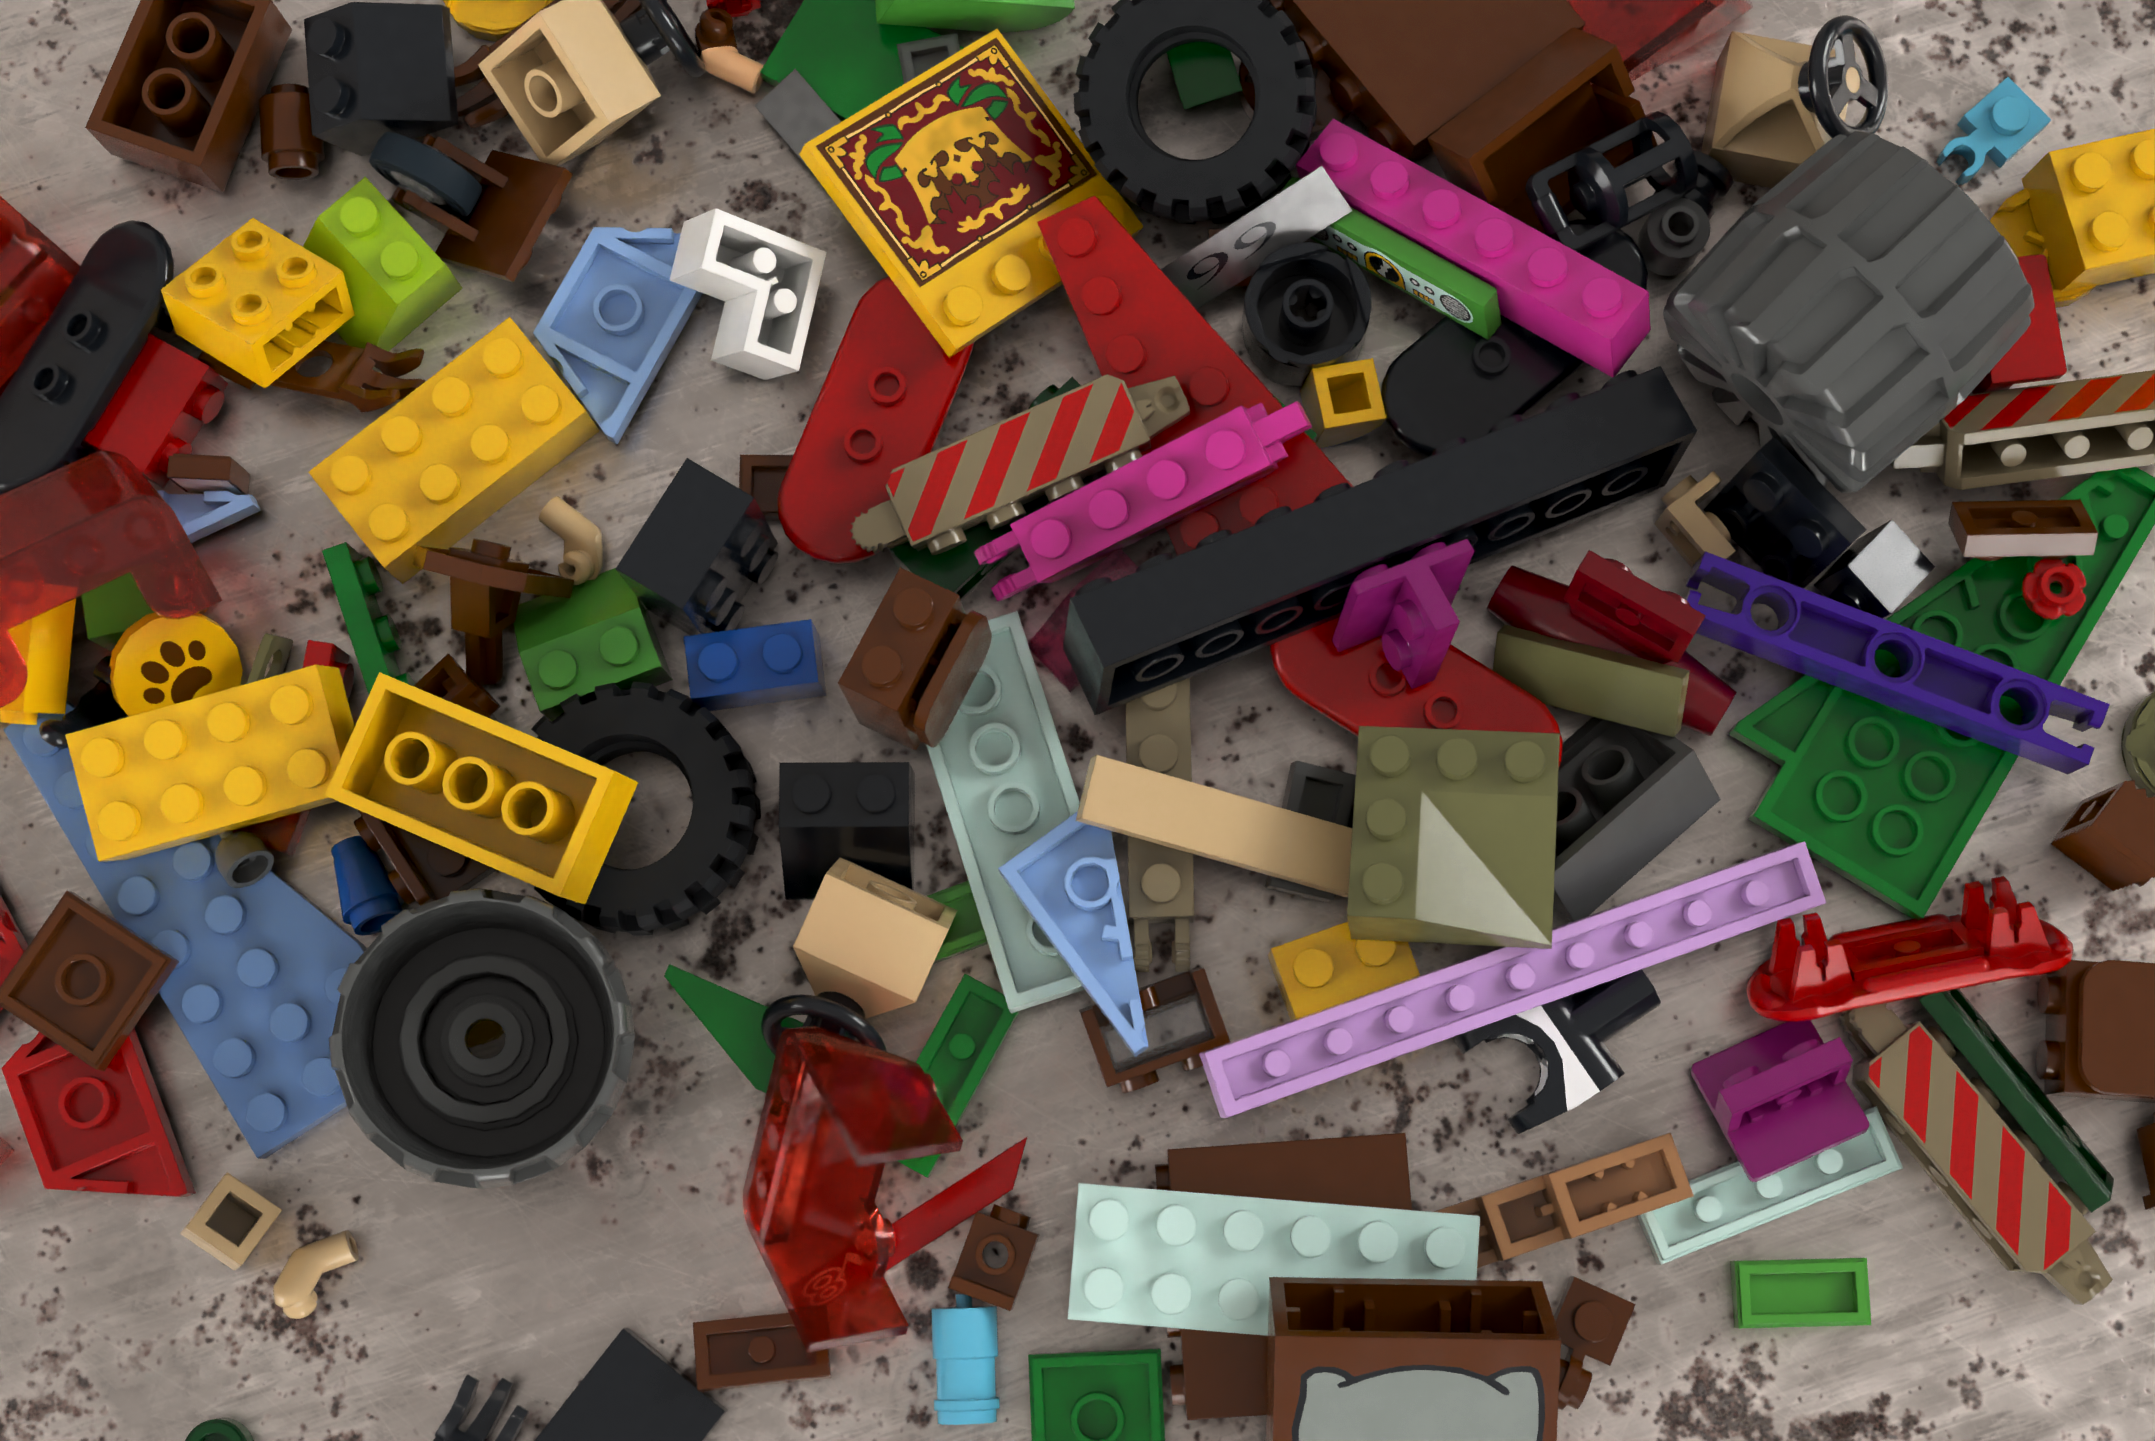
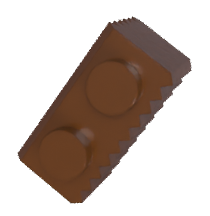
M2135 780L2124 781L2081 801L2053 838L2051 844L2112 891L2119 890L2120 888L2123 889L2125 886H2132L2134 883L2141 887L2152 877H2155V797H2147L2145 788L2136 789Z

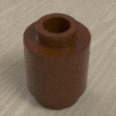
M300 84L275 85L271 88V94L264 95L259 99L261 159L268 163V173L275 178L300 180L316 177L319 174V163L325 159L324 140L312 136L309 88Z

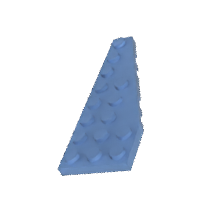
M68 700L66 701L65 714L76 708ZM38 713L37 725H9L3 729L114 918L179 961L159 990V993L256 1157L259 1159L269 1157L347 1107L335 1070L331 1067L328 1038L333 1033L341 994L337 990L348 965L358 960L367 949L366 946L348 931L337 925L318 906L297 892L274 873L272 869L264 878L253 885L243 888L229 886L219 872L215 862V851L219 841L222 840L219 834L128 860L98 862L69 748L61 749L48 744L42 739L39 731L42 722L49 719L61 721L65 714Z

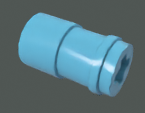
M956 1294V1307L932 1308L933 1359H936L937 1399L934 1400V1411H937L938 1424L967 1425L997 1422V1409L1000 1408V1397H996L995 1357L998 1356L997 1306H972L971 1296Z

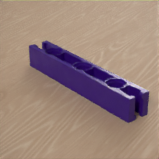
M1706 551L1692 567L1686 583V587L1691 589L1685 600L1688 601L1692 608L1706 615L1696 632L1699 635L2065 774L2073 773L2090 763L2095 747L2084 743L2075 747L2046 733L2043 730V724L2048 716L2051 715L2074 722L2072 728L2081 732L2090 728L2099 729L2110 705L2108 703ZM1701 581L1736 598L1737 602L1731 613L1698 604L1701 593L1694 590L1698 589ZM1759 603L1772 608L1778 619L1777 630H1764L1757 626L1751 616V605ZM1876 650H1886L1897 658L1900 666L1898 677H1888L1879 671L1874 660ZM2001 696L2010 697L2020 705L2023 713L2020 725L2012 724L2002 716L1999 708Z

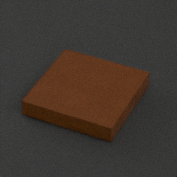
M66 891L1 985L0 1006L94 1069L105 1071L179 961L76 893Z

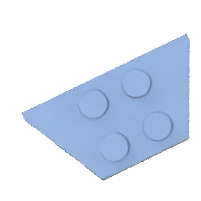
M593 227L533 332L536 339L608 440L615 444L619 443L703 294L669 281L681 233H674L672 228H646L640 232H630L623 227Z

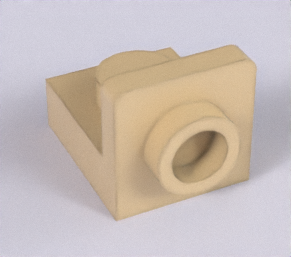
M1712 471L1700 482H1697L1692 475H1689L1673 487L1661 499L1667 508L1654 523L1691 568L1705 551L1727 560L1736 551L1729 543L1731 536L1723 522L1711 512L1703 513L1697 506L1709 497L1721 483L1722 479L1715 471Z

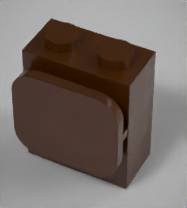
M900 567L838 682L859 724L915 751L920 742L933 748L937 746L947 732L989 650L992 633L987 617L974 610L966 614L958 594Z
M2071 960L2070 963L2060 970L2042 975L2038 984L2037 1003L2040 1013L2046 1014L2045 1040H2041L2037 1048L2036 1071L2039 1079H2045L2044 1094L2155 1103V963L2119 960L2103 962Z

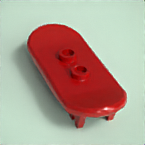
M889 276L877 281L859 300L783 478L777 497L778 518L789 540L798 550L810 557L833 564L856 563L876 555L874 551L869 553L866 548L864 550L861 548V545L855 544L856 540L851 538L853 536V533L850 532L853 528L851 523L855 522V516H861V512L866 514L868 509L890 500L885 486L892 469L932 452L974 346L973 342L949 358Z
M1339 618L1270 645L1274 670L1284 687L1313 709L1357 737L1359 726L1560 733L1557 721L1543 702L1451 644L1435 680L1411 689L1402 670L1396 671L1389 664L1382 647V636L1338 652L1332 638ZM1560 733V746H1559V766H1560L1561 761H1562V746H1563V740H1562V737H1561V733Z
M2004 876L1991 878L1992 896L1989 898V904L1985 901L1984 886L1979 881L1965 883L1962 915L1946 916L1944 914L1924 916L1920 920L1908 919L1837 933L1827 940L1820 916L1817 913L1803 915L1804 932L1801 935L1802 946H1800V941L1795 936V926L1791 918L1778 920L1771 958L1760 965L1749 979L1746 991L1751 1008L1759 1015L1781 1022H1799L1818 1019L1848 1010L1980 984L2055 972L2071 962L2074 949L2072 942L2065 933L2054 925L2038 918L2036 910L2030 902L2017 904L2009 881Z

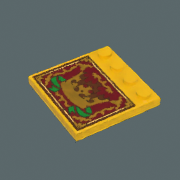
M998 28L805 143L799 154L949 358L1063 284L1038 226V221L1095 195L1133 238L1144 227L1119 192L1105 180L1094 166L1095 163L1090 154L1085 150L1083 143Z

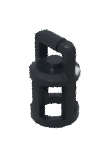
M1657 111L1649 113L1534 172L1527 180L1525 190L1546 235L1577 252L1692 192L1697 185L1698 167L1691 144L1681 127L1670 116ZM1652 131L1665 141L1654 148ZM1631 140L1635 158L1613 168L1603 154ZM1675 160L1677 180L1672 178L1662 166ZM1566 171L1569 195L1573 206L1594 226V228L1581 235L1573 233L1570 228L1571 224L1555 193L1548 186L1549 180ZM1646 178L1657 193L1629 207L1625 189Z

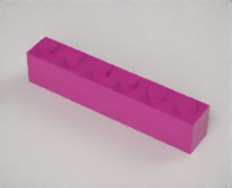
M1335 119L1331 120L1296 164L1300 179L1323 166L1350 207L1497 289L1500 315L1612 378L1617 375L1651 330L1649 291Z

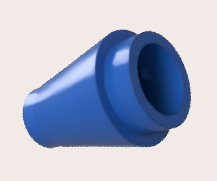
M361 836L346 838L335 844L331 849L343 922L352 925L355 934L360 936L382 932L381 925L402 911L401 906L404 900L392 885L388 877L389 872L379 856L370 849Z

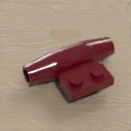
M1590 550L1576 570L1569 586L1512 565L1504 575L1487 606V610L1505 625L1529 630L1559 640L1590 645L1690 670L1681 726L1711 736L1737 693L1686 651L1706 615L1692 608L1682 596L1670 591H1662L1633 575L1632 571L1623 563L1614 559H1604Z

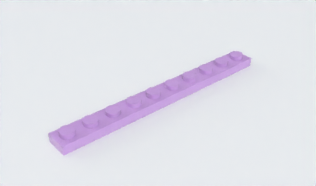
M1805 841L1794 843L1553 928L1552 949L1499 947L1199 1053L1220 1117L1228 1118L1826 904V900Z

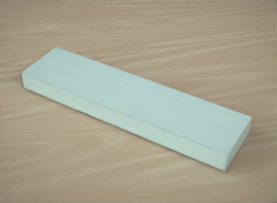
M1877 1106L1863 1110L1869 1121L1868 1130L1864 1134L1758 1182H1752L1748 1179L1740 1162L1737 1160L1689 1179L1693 1197L1638 1215L1637 1218L1656 1263L1662 1265L1902 1169L1903 1166Z

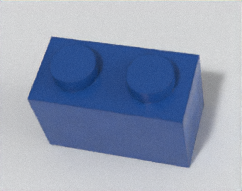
M811 619L684 636L690 699L701 708L705 707L709 711L827 696L820 636Z

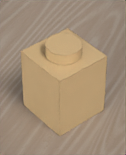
M227 1172L180 1234L235 1271L242 1266L282 1209Z

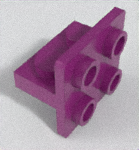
M1465 539L1446 546L1444 542L1434 543L1421 549L1410 561L1392 568H1388L1384 564L1377 565L1359 574L1352 582L1332 638L1337 651L1341 652L1382 636V647L1389 664L1396 671L1402 670L1411 689L1435 680L1460 623L1451 605L1474 554V549L1469 540Z
M1811 1020L1785 1022L1698 1061L1692 1066V1077L1744 1172L1752 1182H1758L1864 1134L1869 1127L1866 1115L1846 1082L1853 1062L1850 1053L1840 1037L1824 1044Z

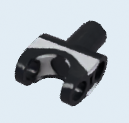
M1641 969L1457 1035L1453 1040L1463 1054L1482 1041L1487 1043L1497 1038H1513L1525 1043L1534 1052L1540 1065V1080L1535 1092L1526 1100L1528 1105L1508 1119L1516 1133L1520 1134L1581 1105L1624 1075L1625 1072L1604 1042L1658 1007L1661 1001L1654 986Z

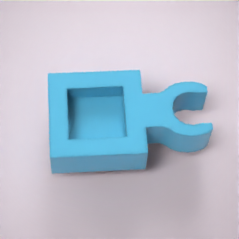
M2007 77L1961 118L1957 125L1968 136L1958 137L1950 141L1939 154L1936 163L1940 166L1947 157L1954 154L1963 156L1967 160L1969 167L1956 180L1958 185H1963L1969 182L1983 166L1985 156H1988L2001 168L2042 132L2051 122V119Z

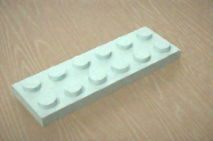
M1018 611L988 620L992 639L984 662L942 740L934 748L926 745L1010 1013L1085 990L1003 879L998 869L1075 814L1080 804Z
M1078 1183L1068 1319L1268 1336L1269 1277L1476 1280L1480 1216Z

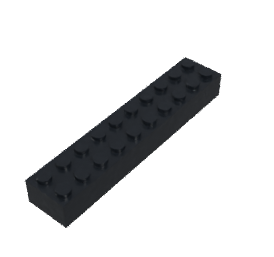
M1661 366L1641 374H1637L1635 370L1622 372L1607 381L1600 390L1583 397L1578 392L1569 393L1552 402L1542 413L1524 419L1522 415L1510 416L1494 425L1488 434L1467 442L1464 437L1449 440L1436 448L1428 458L1410 465L1406 460L1393 462L1380 469L1373 476V479L1354 487H1350L1348 483L1337 484L1319 494L1313 503L1293 511L1289 506L1271 510L1260 517L1255 526L1234 534H1232L1231 530L1215 532L1201 540L1197 544L1196 549L1176 557H1172L1169 553L1154 556L1139 565L1136 572L1115 581H1112L1110 577L1095 579L1082 586L1075 596L1070 598L1063 650L1094 715H1098L1339 618L1352 582L1359 574L1371 567L1384 564L1388 568H1392L1410 561L1417 552L1431 544L1444 542L1446 546L1465 539L1469 540L1474 549L1470 565L1664 487L1695 436L1697 429Z

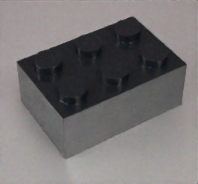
M686 458L621 559L616 570L648 611L688 635L734 630L745 610V606L740 602L752 583L761 585L774 568L778 559V552L774 551L778 542L754 497Z

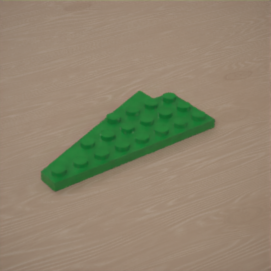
M2137 467L2101 471L2095 473L2058 499H2081L2098 531L2094 555H2075L2061 559L2064 564L2073 563L2078 566L2086 578V586L2083 588L2086 601L2081 610L2072 616L2061 615L2056 620H2050L2032 612L2024 601L2022 583L2025 575L2034 571L2035 563L2043 558L2039 556L2003 557L1995 561L1973 558L1886 620L2061 685L2155 525V478ZM2051 583L2050 590L2055 594H2059L2061 587L2058 583ZM1876 650L1874 660L1879 671L1888 677H1898L1900 666L1897 658L1886 650ZM1807 675L1737 722L1729 732V735L1780 765L1748 819L1790 845L1805 841L1811 858L1910 918L1917 920L1924 918L2018 758V755ZM2001 696L1999 708L2002 716L2010 723L2020 725L2023 716L2020 705L2010 697Z

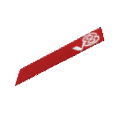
M1027 1137L788 1290L794 1312L827 1310L976 1212H979L1013 1190Z

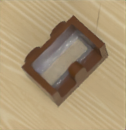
M1200 966L1191 969L1190 972H1183L1139 988L1149 1048L1136 1057L1096 1004L1079 1010L1106 1086L1110 1087L1119 1083L1122 1093L1135 1091L1158 1082L1159 1077L1156 1070L1181 1061L1184 1071L1203 1066L1199 1053L1230 1042L1205 969Z

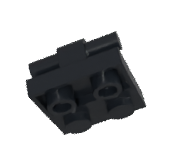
M1775 437L1766 443L1703 509L1705 512L1713 513L1723 522L1730 533L1731 539L1762 568L1764 574L1801 588L1809 585L1867 530Z

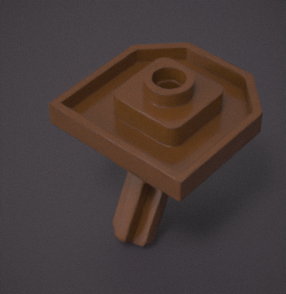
M473 539L471 549L449 547L448 550L417 545L413 565L424 570L450 576L451 629L465 632L466 674L471 681L474 679L482 686L486 684L495 685L503 678L502 630L515 622L521 593L571 598L574 585L573 579L531 569L528 563L509 559L512 548L510 546L480 539Z

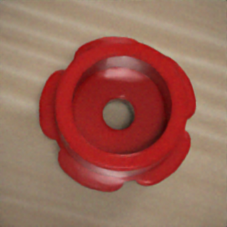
M2043 558L2035 563L2034 571L2027 573L2023 579L2022 591L2024 601L2032 612L2045 619L2056 620L2061 615L2072 616L2081 610L2086 601V596L2083 593V588L2086 586V578L2081 569L2073 563L2064 564L2061 559L2050 560ZM2051 583H2058L2060 585L2061 591L2059 594H2055L2050 590Z

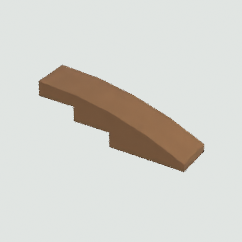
M1667 1133L1434 1212L1480 1216L1477 1268L1565 1239L1575 1238L1693 1197L1694 1195L1671 1133Z

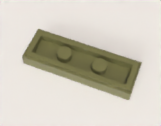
M1504 625L1497 632L1493 671L1529 692L1544 704L1670 737H1675L1680 731L1690 670L1590 645L1559 640L1509 625Z

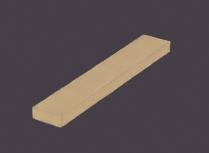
M1100 755L1091 757L1076 821L1348 898L1352 828Z

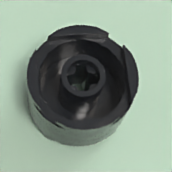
M1311 242L1295 243L1282 247L1268 255L1252 276L1244 298L1242 336L1245 347L1254 363L1274 383L1302 386L1312 368L1356 361L1364 343L1372 309L1371 292L1368 282L1357 264L1347 256L1345 259L1321 244ZM1305 309L1308 317H1316V320L1307 322L1303 317H1295L1296 310Z

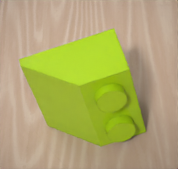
M366 176L317 217L303 245L305 249L343 270L355 315L338 328L336 332L349 346L364 349L366 343L369 342L381 349L390 351L462 289V286L447 265Z

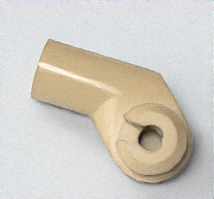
M555 496L544 506L538 520L564 540V563L558 564V572L562 577L573 579L574 585L582 584L587 580H595L603 567L601 530L559 496Z
M345 1230L299 1247L292 1252L273 1286L275 1304L283 1308L286 1316L291 1319H301L310 1315L317 1307V1294L314 1288L322 1273L358 1261V1248L351 1232Z

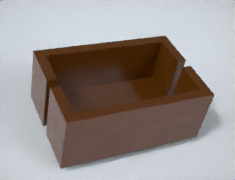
M1572 27L1427 139L1448 182L1544 234L1545 231L1531 206L1532 203L1525 190L1529 177L1534 172L1645 116L1640 101L1629 96L1635 92V89L1617 45ZM1652 132V143L1654 148L1658 146V144ZM1631 140L1603 154L1613 168L1635 158ZM1566 171L1549 180L1548 186L1555 193L1567 216L1575 210V207L1570 199Z

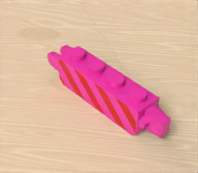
M1297 401L1269 415L1262 403L1249 409L1241 405L1011 523L1012 531L976 549L974 554L981 566L986 563L993 564L1000 561L1007 554L1021 548L1030 567L1000 579L991 588L997 602L1012 597L1038 583L1056 582L1269 475L1279 468L1277 462L1288 457L1282 443L1312 428V425L1301 403Z

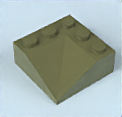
M1359 726L1347 907L1351 939L1552 949L1560 733Z

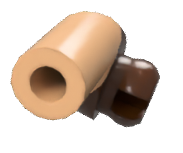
M716 7L706 9L701 13L699 23L695 28V40L699 55L705 64V70L713 76L755 94L763 83L760 72L764 65L738 53L734 30L732 29L733 19L727 11Z

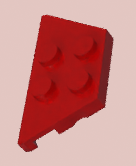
M133 1028L105 1071L94 1069L40 1032L31 1042L22 1044L1 1068L45 1189L188 1197L196 1193L135 1028Z

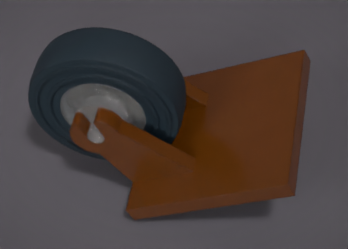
M385 132L378 140L369 160L372 167L379 174L397 187L391 197L395 203L445 233L435 251L443 262L510 282L515 281L520 270L530 260L534 244L549 217L559 207L562 193L573 175L564 167L492 150L485 163L447 140L439 136L435 139L428 133L423 142L420 143L404 135Z

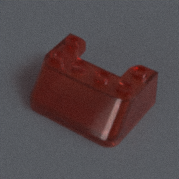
M113 451L92 453L0 495V709L14 702L23 692L27 682L26 663L8 630L128 573L131 574L150 609L167 619H185L197 613L206 616L212 613L222 601L172 508L137 467L120 453Z

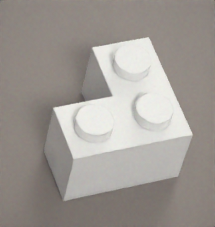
M715 208L684 221L669 281L725 301L711 361L763 380H769L799 371L827 252Z

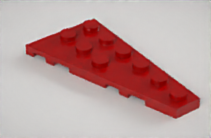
M1094 195L1037 222L1101 375L1108 374L1124 380L1127 388L1175 376L1183 390L1189 405L1190 415L1150 440L1152 448L1142 452V456L1241 405L1249 409L1262 403L1268 415L1283 408L1274 395L1195 309L1187 297L1172 283L1099 198ZM1303 432L1282 443L1288 457L1277 462L1278 469L1165 528L1178 556L1196 549L1197 544L1201 540L1215 532L1231 530L1232 534L1255 526L1257 520L1271 510L1289 506L1293 511L1313 503L1319 494L1332 486L1341 483H1348L1350 487L1354 486L1328 459L1312 438Z

